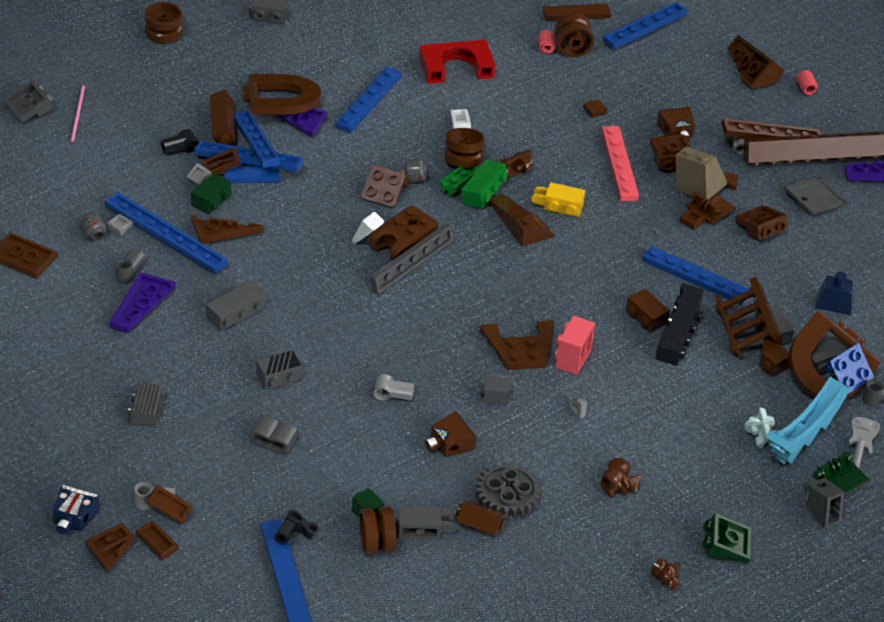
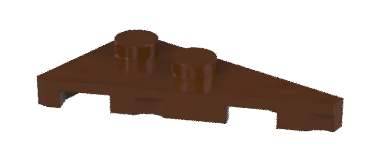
M197 215L191 216V222L199 242L202 244L264 232L263 224L250 222L248 226L240 225L236 220L210 217L209 220L197 219Z

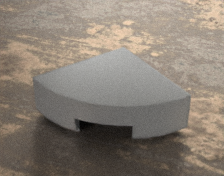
M576 398L569 402L568 408L581 419L586 415L587 402L581 398Z

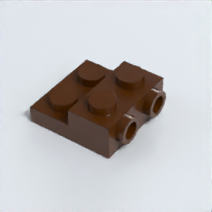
M684 134L650 137V145L655 153L654 160L659 169H665L666 171L676 168V154L686 146L690 147Z
M765 205L735 216V222L747 228V234L758 240L769 238L772 234L783 232L788 228L786 214Z

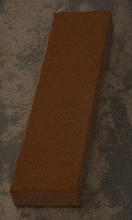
M608 3L543 6V14L546 21H558L568 14H581L587 19L611 17Z

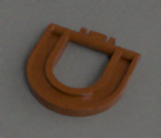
M250 74L248 77L249 86H243V102H250V112L252 114H299L314 109L321 101L320 86L308 78L297 75ZM258 90H290L300 95L293 98H258Z
M820 310L816 311L793 340L788 354L789 368L795 382L805 393L813 398L818 395L828 379L816 372L811 362V354L828 330L849 348L859 343L872 373L882 362L862 346L866 341L865 339L861 338L857 341L860 336L849 326L843 329L845 325L843 321L837 325ZM863 385L849 393L845 400L855 395Z

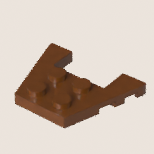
M554 320L537 321L538 336L501 338L497 324L480 325V333L485 335L487 343L493 346L497 357L507 370L546 368Z

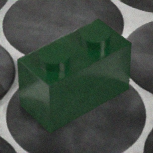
M213 173L191 191V206L209 215L220 204L230 198L232 194L231 182Z

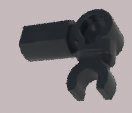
M290 510L275 534V541L285 545L294 531H300L306 538L312 539L318 525L314 522L306 521V518L302 517L298 511Z

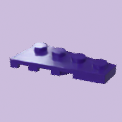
M140 272L110 320V328L128 333L176 288V282Z

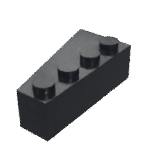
M682 283L680 294L676 297L673 311L669 315L667 325L659 340L655 360L677 366L680 359H684L687 351L685 347L690 346L691 334L694 335L698 324L696 322L700 323L703 312L700 311L704 289Z

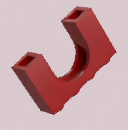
M486 39L420 45L419 60L427 84L444 83L445 67L443 63L450 60H462L472 65L477 79L494 78L495 62Z

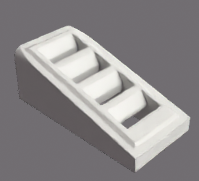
M467 109L450 110L452 129L471 128Z
M376 212L370 214L362 220L352 242L355 244L381 226L384 220Z

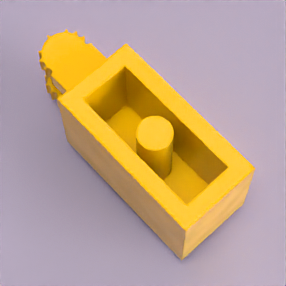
M550 182L549 188L536 187L531 200L535 204L544 206V210L579 217L584 204L586 190Z

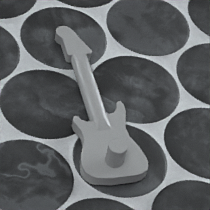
M854 417L852 419V437L848 442L849 446L856 444L852 462L858 468L860 467L863 450H867L868 456L872 454V440L880 429L878 422L864 417Z

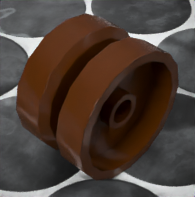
M158 2L148 6L145 10V34L147 38L153 42L164 44L178 40L183 32L181 8L170 2Z
M568 14L557 21L554 33L557 46L562 54L568 57H579L591 50L594 45V36L590 22L584 15Z
M471 128L449 130L446 133L445 161L453 166L463 168L480 165L483 162L485 141L482 132Z
M391 506L379 507L377 516L372 508L360 509L359 526L364 555L376 554L379 546L383 553L395 552L396 527Z

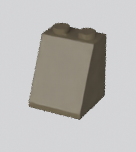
M687 146L676 154L677 191L690 196L693 192H699L704 198L709 200L727 185V180L715 156Z

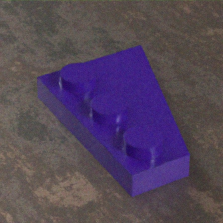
M874 160L872 164L865 162L846 164L844 167L846 179L869 182L884 181V162Z

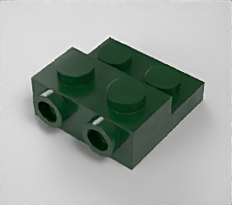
M717 513L705 521L703 530L707 534L703 539L702 546L706 548V554L722 561L730 557L747 564L751 560V527Z

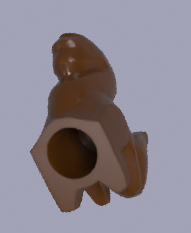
M614 458L609 461L608 469L601 477V488L610 498L614 497L615 490L617 489L623 495H627L626 489L630 492H637L642 475L628 476L631 471L630 463L623 458Z

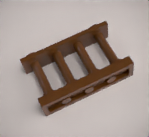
M756 276L749 279L752 287L738 296L723 302L719 294L715 295L717 300L715 307L718 313L722 314L732 342L729 344V347L733 354L737 353L740 360L744 359L741 351L742 348L766 337H772L776 344L783 341L764 289ZM751 297L757 299L754 301V304L730 315L727 312L728 308ZM757 310L762 312L759 314V317L733 328L731 322ZM762 323L763 325L766 324L767 327L763 331L738 342L736 335Z

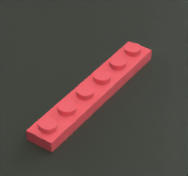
M602 126L601 133L620 201H638L639 194L620 127Z

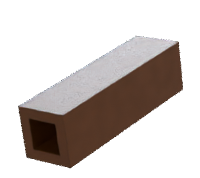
M224 89L210 95L212 137L216 143L229 145L236 142L234 104L232 98Z

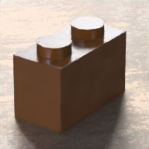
M646 289L629 296L627 299V313L650 333L667 325L670 310Z

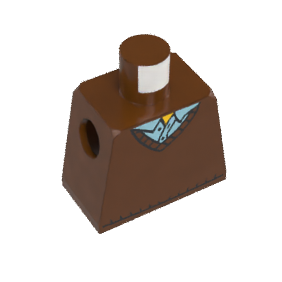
M691 107L659 110L657 125L665 136L684 134L687 141H690V138L693 137L695 126Z
M457 411L431 426L430 439L425 440V446L429 452L438 448L445 457L473 451L476 445L475 433Z

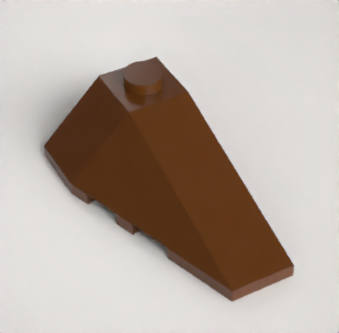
M737 35L728 46L732 59L736 62L737 70L741 73L742 81L753 89L774 84L785 71L740 35Z
M505 194L490 199L489 204L522 247L554 237L555 234L544 221Z

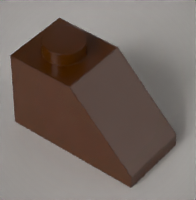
M766 337L762 340L759 366L771 377H774L789 369V352L781 344H776L772 337Z

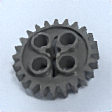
M502 462V466L499 467L495 463L494 469L488 466L487 472L481 471V476L477 477L475 496L478 497V503H483V506L505 513V518H507L508 514H511L512 518L515 519L516 514L523 517L524 511L530 514L531 509L535 510L537 504H540L542 484L539 483V477H534L535 472L528 473V467L521 469V464L514 467L513 462L509 466Z

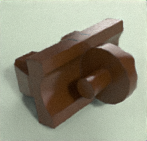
M531 150L517 152L514 156L500 161L505 163L508 173L507 178L521 172L523 174L528 173L530 168L534 167L531 159Z

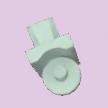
M759 408L758 415L750 417L744 426L748 433L754 435L757 447L763 448L766 443L771 442L766 436L774 427L775 420L774 417L767 416L764 408Z

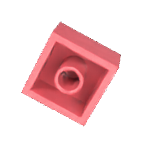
M573 316L570 322H566L563 334H559L556 345H558L554 359H557L556 368L578 375L592 349L595 329L594 322L577 316Z

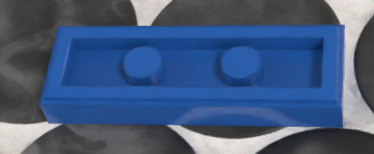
M237 166L225 171V179L231 183L280 182L279 169L263 168L262 166Z

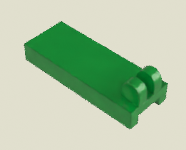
M476 166L469 168L458 167L440 180L439 187L442 188L441 193H447V196L452 197L454 193L464 187L479 168Z

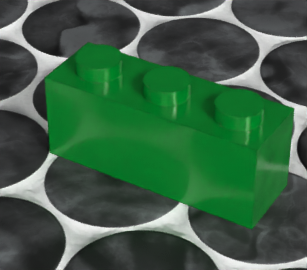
M485 160L461 189L463 204L483 208L490 201L494 193L498 191L503 182L507 180L508 173L505 163Z

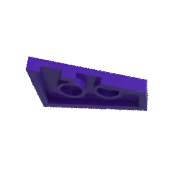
M314 108L299 114L275 115L313 137L327 118V111Z

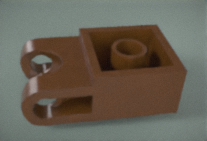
M410 205L374 230L369 236L368 244L376 250L390 247V260L393 261L437 230L439 222L413 205Z

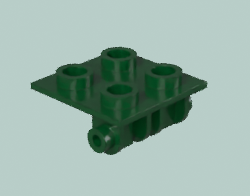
M843 452L837 459L833 458L832 462L829 460L821 467L818 466L817 470L812 473L817 480L825 478L843 490L845 494L869 481L867 476L851 461L853 456L850 452Z

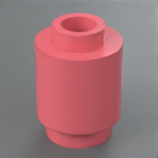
M549 30L541 31L538 36L539 49L545 54L552 53L556 48L555 36Z
M805 70L797 75L796 81L801 91L806 95L814 94L817 90V82L813 74Z

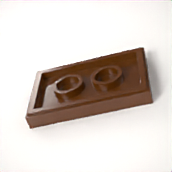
M11 232L0 242V264L35 279L58 257L57 251Z

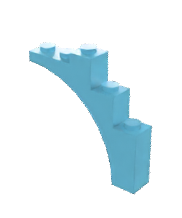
M829 377L812 403L794 422L780 431L774 432L770 430L766 438L771 441L769 445L773 447L771 452L776 454L774 458L783 464L786 461L793 464L804 445L809 447L821 428L827 429L850 389Z

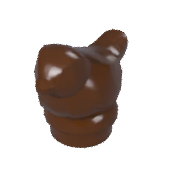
M658 558L651 569V573L654 574V577L659 578L662 584L675 590L679 585L677 569L681 564L679 562L674 564L667 563L665 559Z

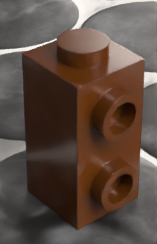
M469 500L463 501L462 504L460 503L456 511L458 516L457 522L492 535L500 534L506 514Z

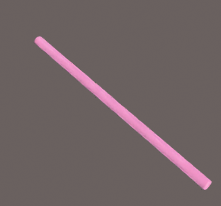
M82 85L71 142H74L85 91L84 85Z

